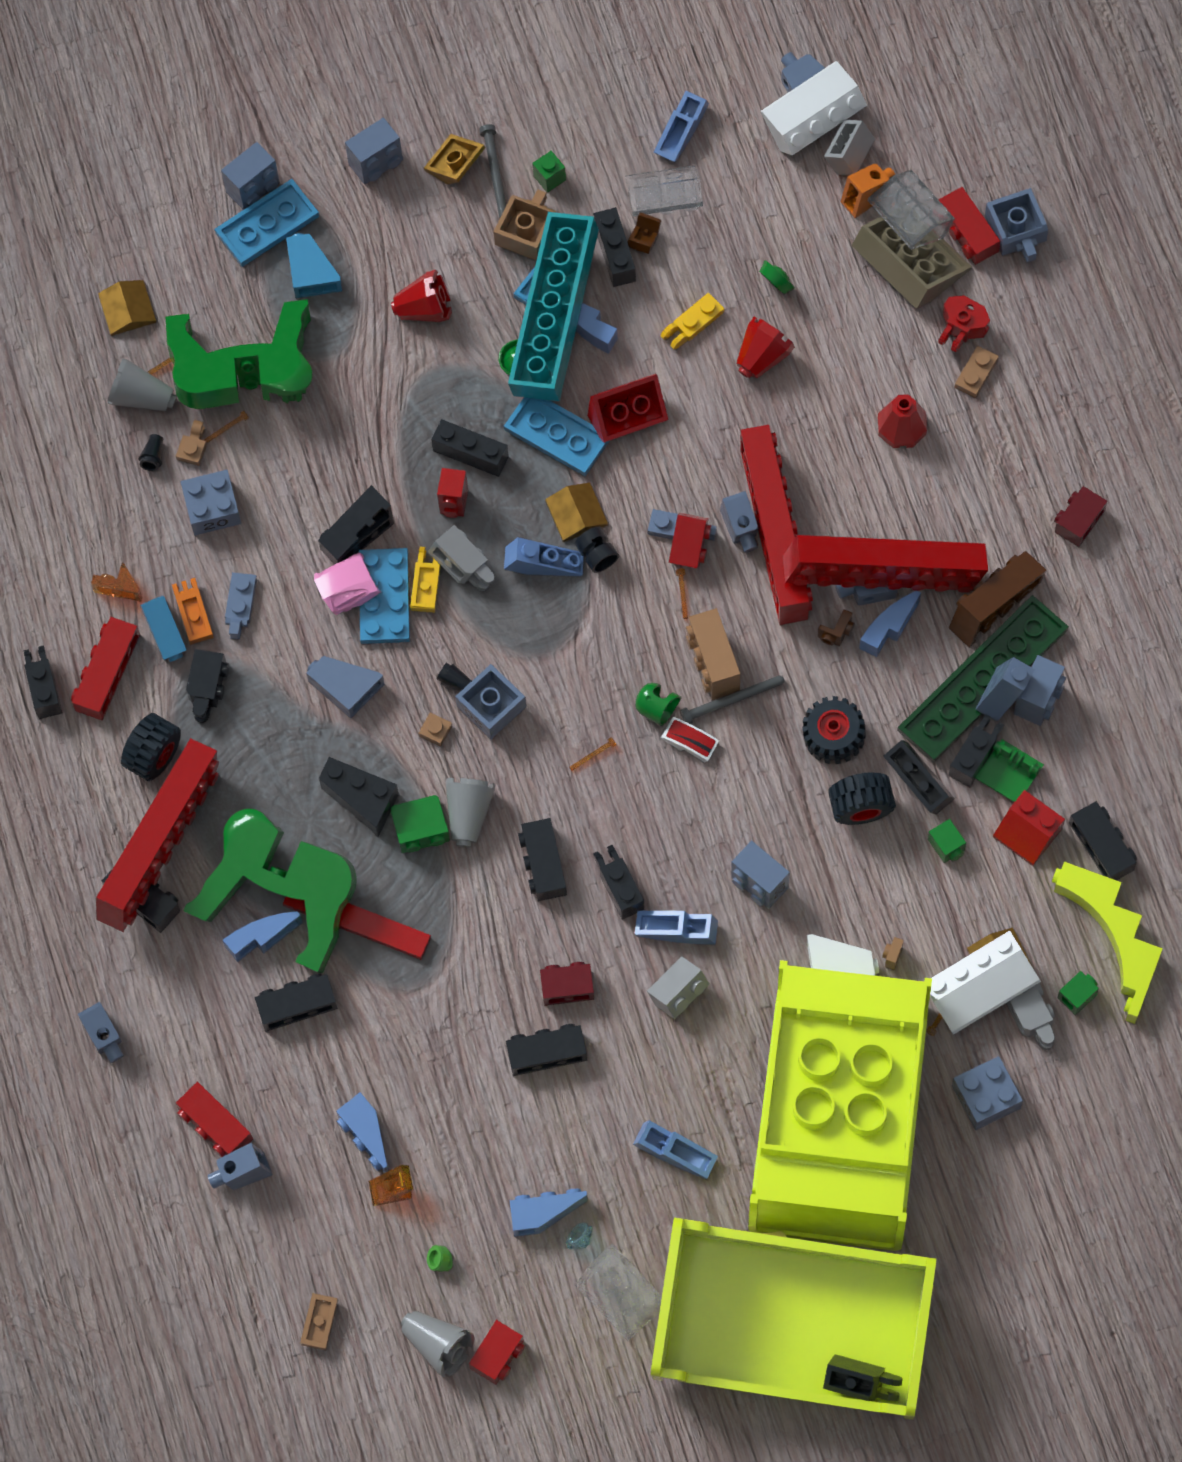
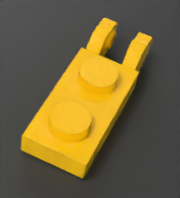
M708 292L675 319L673 323L669 324L660 336L666 340L679 331L681 334L670 345L676 350L685 342L692 340L721 316L725 308Z
M420 546L418 562L415 563L410 609L411 611L435 613L440 564L434 558L433 563H425L426 547Z

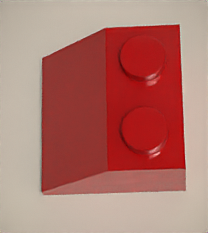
M1024 790L1009 808L993 834V838L1034 866L1063 829L1065 818Z

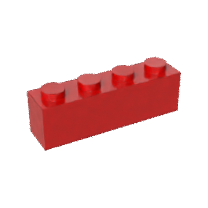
M111 616L108 623L103 624L100 630V641L98 645L93 646L90 654L91 661L88 667L85 666L83 668L80 686L74 689L71 696V702L76 712L102 721L140 637L137 625Z

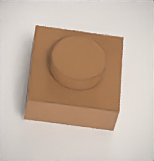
M430 712L418 733L419 737L441 747L452 728V722Z
M894 937L892 944H886L882 958L886 959V968L895 970L904 940Z

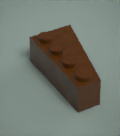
M1024 551L1019 556L1014 555L1003 569L997 568L990 575L989 580L979 582L970 595L964 594L957 601L956 605L958 607L949 625V629L970 648L976 642L975 638L980 631L985 634L991 629V625L996 621L998 615L1003 618L1015 604L1014 600L1019 603L1042 582L1047 570L1027 551Z

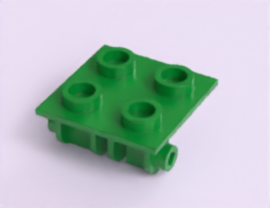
M1001 739V741H997L994 751L975 779L1015 802L1024 790H1028L1044 764Z

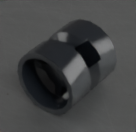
M601 527L587 530L575 541V546L580 554L586 557V563L594 573L606 570L619 558V553L613 544L607 543L608 537Z

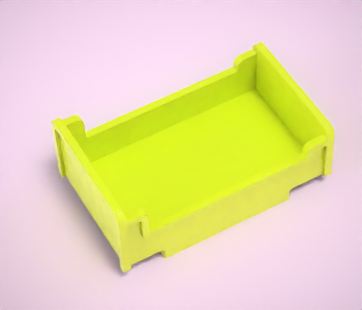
M780 960L778 990L753 1188L750 1196L748 1230L761 1234L781 1231L786 1237L890 1251L901 1250L907 1218L906 1211L927 1016L933 978H925L923 982L787 965L788 961Z
M674 1217L650 1375L654 1380L663 1381V1378L675 1379L684 1383L878 1413L902 1415L906 1419L913 1420L917 1405L936 1258L908 1254L900 1255L709 1226V1223ZM836 1354L884 1367L885 1372L903 1378L901 1386L882 1383V1387L897 1391L900 1394L899 1400L894 1402L876 1398L875 1401H866L823 1389L828 1363Z

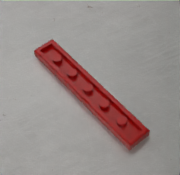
M285 897L283 906L306 915L305 900ZM350 903L345 906L340 918L339 928L422 960L431 939V935Z

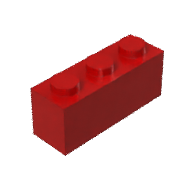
M963 187L938 199L936 214L942 223L945 222L949 227V233L953 240L959 241L962 246V252L967 259H971L976 265L999 252L1000 239Z
M198 1081L176 1102L179 1110L177 1112L178 1116L187 1124L191 1121L197 1127L194 1131L204 1141L209 1139L214 1144L212 1148L220 1157L230 1154L253 1140L251 1133Z

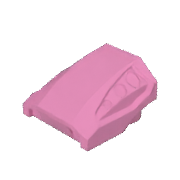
M361 553L354 554L321 573L314 574V581L323 600L335 615L347 612L353 607L361 606L381 593L375 585L364 563V556Z

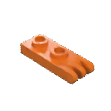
M195 578L190 579L193 587L188 589L186 580L182 581L183 591L180 592L176 583L172 584L190 645L214 638Z

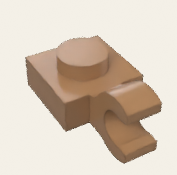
M194 420L190 437L182 436L175 456L177 460L200 466L207 446L206 441L201 440L205 432L204 422Z

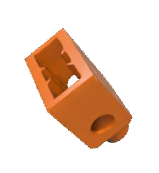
M872 164L847 177L840 202L854 218H857L885 198L889 183L896 179L894 171L890 167L882 170L878 164Z

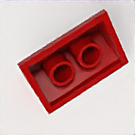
M657 374L590 396L587 416L602 442H607L669 420Z

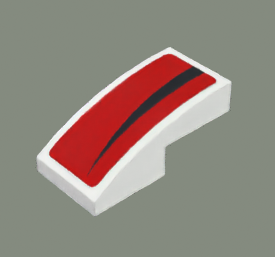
M675 717L671 718L661 736V739L680 751L686 750L704 763L709 760L719 742L718 739L703 730Z

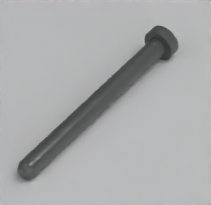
M492 124L481 126L479 132L480 136L485 139L500 219L506 207V200L493 137L496 134V128Z
M778 675L691 710H688L687 707L680 710L682 719L692 724V719L780 686L785 680L783 676Z

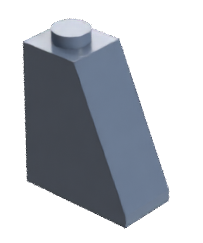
M326 656L313 661L306 673L308 682L350 718L385 685L383 675L379 672Z
M1014 657L999 665L975 710L990 716L991 719L997 722L1025 690L1035 669Z

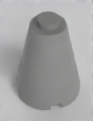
M123 358L107 403L116 406L166 412L168 407L173 408L177 395L173 394L174 389Z
M447 778L445 784L451 838L453 841H456V846L471 847V843H476L496 784L488 785L487 781L460 778V783L453 782L454 778Z
M419 1311L407 1313L401 1322L402 1333L442 1377H445V1374L451 1376L457 1372L468 1358V1355L465 1353L468 1346L472 1348L474 1345L475 1337L469 1330Z

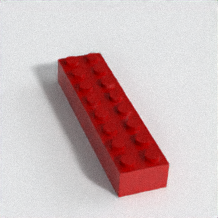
M768 424L741 429L740 452L758 525L779 625L808 620L809 611H812L811 602L813 597L811 588L807 587V584L797 586L794 583H785L783 555L798 532L796 522L792 520L791 512H793L791 500L787 498L786 490H788L786 478L782 476L781 472L783 468L781 456L777 454L776 450L778 446L775 432L771 433Z
M797 535L783 555L785 583H794L797 586L817 584L820 587L841 585L844 588L865 586L867 589L888 587L891 590L911 588L914 591L935 589L937 592L958 590V592L967 593L973 591L975 586L988 572L985 543Z
M190 738L96 896V920L124 932L127 925L131 926L137 916V908L139 905L145 904L149 896L148 890L151 884L156 885L161 875V867L163 864L167 865L173 854L171 850L174 845H179L182 841L184 828L186 825L190 826L195 818V809L198 805H203L207 797L206 791L208 787L214 786L218 779L219 773H217L219 761H217V750Z

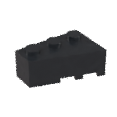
M371 485L329 529L321 534L318 540L320 550L334 565L359 553V550L366 548L394 524L391 505Z
M329 757L319 776L321 789L342 807L349 810L357 820L364 823L379 837L391 812V807L394 806L399 795L397 784Z

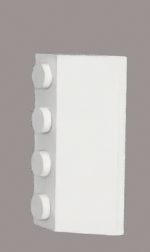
M835 61L760 112L779 150L789 155H794L842 123L843 120L848 119L866 107L867 103L855 81Z
M1008 931L932 977L930 997L954 1035L1041 981L1012 933Z

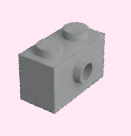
M843 120L824 158L837 175H851L858 172L875 138L863 121Z
M681 956L647 990V993L655 1006L675 1020L710 984L701 969Z

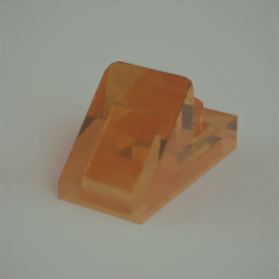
M123 562L117 579L109 574H101V576L93 574L91 585L95 593L142 601L143 597L140 588Z
M400 1165L368 1181L373 1206L412 1198L411 1191L413 1190L409 1165Z

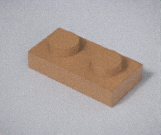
M977 345L958 377L954 388L976 398L996 365L999 356Z
M312 1293L300 1342L302 1346L327 1350L338 1298Z

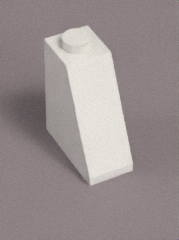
M813 934L807 935V948L811 968L873 976L879 974L878 960L872 958L870 950Z

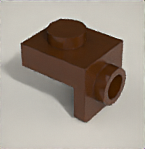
M639 213L636 226L628 239V246L649 254L658 239L661 219Z
M843 609L834 630L820 625L818 628V638L827 645H837L840 647L845 635L850 636L855 623L852 622L853 613Z

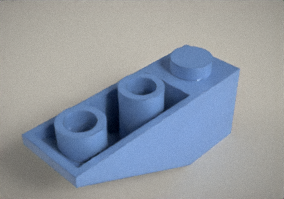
M517 537L505 547L504 570L527 575L582 576L584 556L579 551Z
M359 1092L336 1111L339 1118L336 1122L345 1133L350 1131L355 1137L352 1140L361 1152L366 1150L371 1156L368 1160L376 1171L381 1169L387 1175L389 1170L377 1112Z
M570 1189L566 1191V1194L558 1195L555 1192H545L540 1194L541 1197L530 1198L529 1195L516 1196L515 1200H510L514 1237L540 1234L588 1201L587 1191L581 1192V1189Z

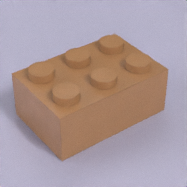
M717 608L689 616V626L685 627L687 632L686 641L689 649L694 651V664L697 671H701L703 677L701 682L704 692L710 693L711 699L715 700L740 691V671Z

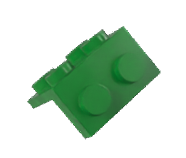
M433 795L391 807L401 853L416 852L422 848L439 846L450 841L438 796Z

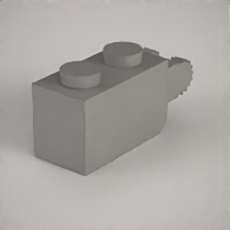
M455 525L440 536L428 550L429 554L457 583L465 584L469 581L477 589L485 591L489 588L490 583L492 584L495 580L493 572L485 564L488 559L484 556L483 552L476 548L468 540L466 534Z
M1038 983L1008 1001L1006 1005L1021 1034L1026 1037L1034 1035L1039 1046L1043 1050L1052 1048L1055 1041L1051 1028L1055 1014L1050 1004H1045L1042 998L1044 995L1043 990Z

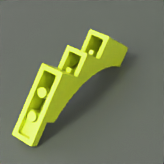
M1064 862L1062 869L1057 868L1053 876L1052 882L1056 883L1054 892L1067 897L1085 909L1105 931L1112 943L1120 967L1121 993L1130 996L1123 1010L1128 1012L1125 1021L1135 1024L1163 948L1134 938L1142 915L1114 905L1122 882Z

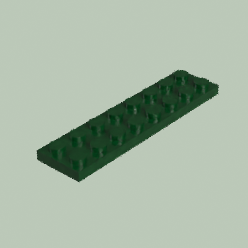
M1032 595L898 726L897 731L934 763L983 715L975 709L996 668L1013 657L1031 667L1037 655L1042 656L1068 631L1069 626Z

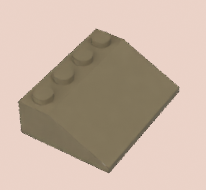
M908 204L863 225L851 245L916 309L934 300L972 268Z

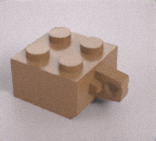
M538 189L532 201L515 195L510 197L493 232L495 245L537 261L548 212L556 213V211L544 206L547 200L546 192Z

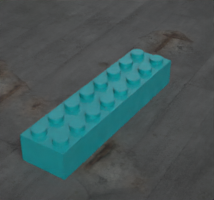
M548 212L508 381L513 396L560 401L599 232L593 216Z

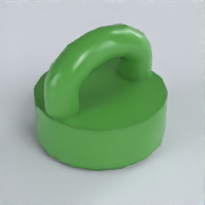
M434 1245L429 1249L427 1264L430 1270L442 1272L449 1271L452 1268L453 1258L447 1247Z

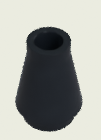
M157 434L149 436V440L138 458L140 461L139 465L144 470L156 471L162 465V444L164 440L162 436Z
M447 662L436 678L441 682L440 685L462 691L472 681L458 667Z

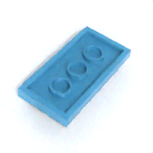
M290 179L214 230L215 234L240 266L243 267L320 216L317 209L294 180Z
M524 397L504 425L506 432L583 476L587 475L610 442H602L592 424L550 400Z
M408 548L359 550V553L364 556V563L375 585L381 592L360 606L361 644L410 642Z

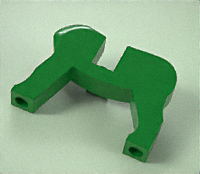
M308 299L284 302L271 344L238 345L207 353L191 337L193 332L189 314L165 316L167 346L170 360L174 364L172 375L176 395L179 401L189 408L206 409L239 403L238 381L240 387H245L249 390L261 385L263 400L270 401L269 393H273L282 397V401L287 404L289 401L300 402L302 394L306 393V388L312 382V368L301 354L304 345V331L311 321Z
M243 809L236 812L229 818L224 827L223 860L205 881L199 895L187 903L183 911L204 921L212 922L247 878L274 893L305 900L309 941L306 949L297 956L295 962L316 972L323 973L339 938V924L342 912L356 889L357 876L354 866L346 857L301 841L288 871L273 866L268 869L284 832L280 827L275 826L261 811Z

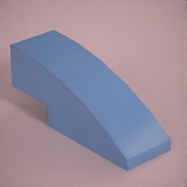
M685 91L677 109L673 111L654 153L672 162H676L697 129L709 105L708 101Z
M582 303L576 332L593 346L609 354L618 339L617 328L602 322L599 310Z
M914 591L883 611L861 637L859 649L877 657L888 638L897 642L920 603L921 592Z
M297 911L287 912L251 922L224 938V946L237 962L256 947L264 954L303 923L301 915Z
M637 911L635 935L669 942L715 945L718 920L712 914H687L685 911Z
M650 1120L643 1123L633 1143L637 1148L656 1158L704 1179L708 1178L718 1158L717 1155L676 1132L671 1133Z

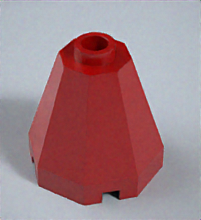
M437 270L426 272L395 294L394 301L391 302L394 315H398L401 320L442 322L450 319L452 308L446 305V302L450 301V295L443 277L437 275Z
M753 317L747 326L736 364L740 367L738 372L748 379L751 376L758 378L789 356L795 346L789 338L786 342L782 340L784 334L762 319L758 321L756 317Z
M909 394L897 395L878 413V436L892 448H900V446L913 448L927 434L926 411Z

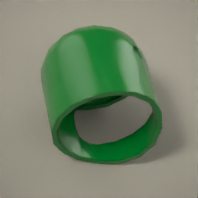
M648 683L641 688L636 697V709L642 716L663 726L673 714L682 697L672 692L663 699L660 697L661 685L658 683Z

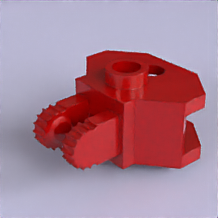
M964 295L948 297L943 308L946 328L941 334L938 343L944 345L950 335L956 337V340L952 343L951 350L956 353L963 342L966 343L968 339L985 337L989 331L988 324L990 323V318L986 308Z

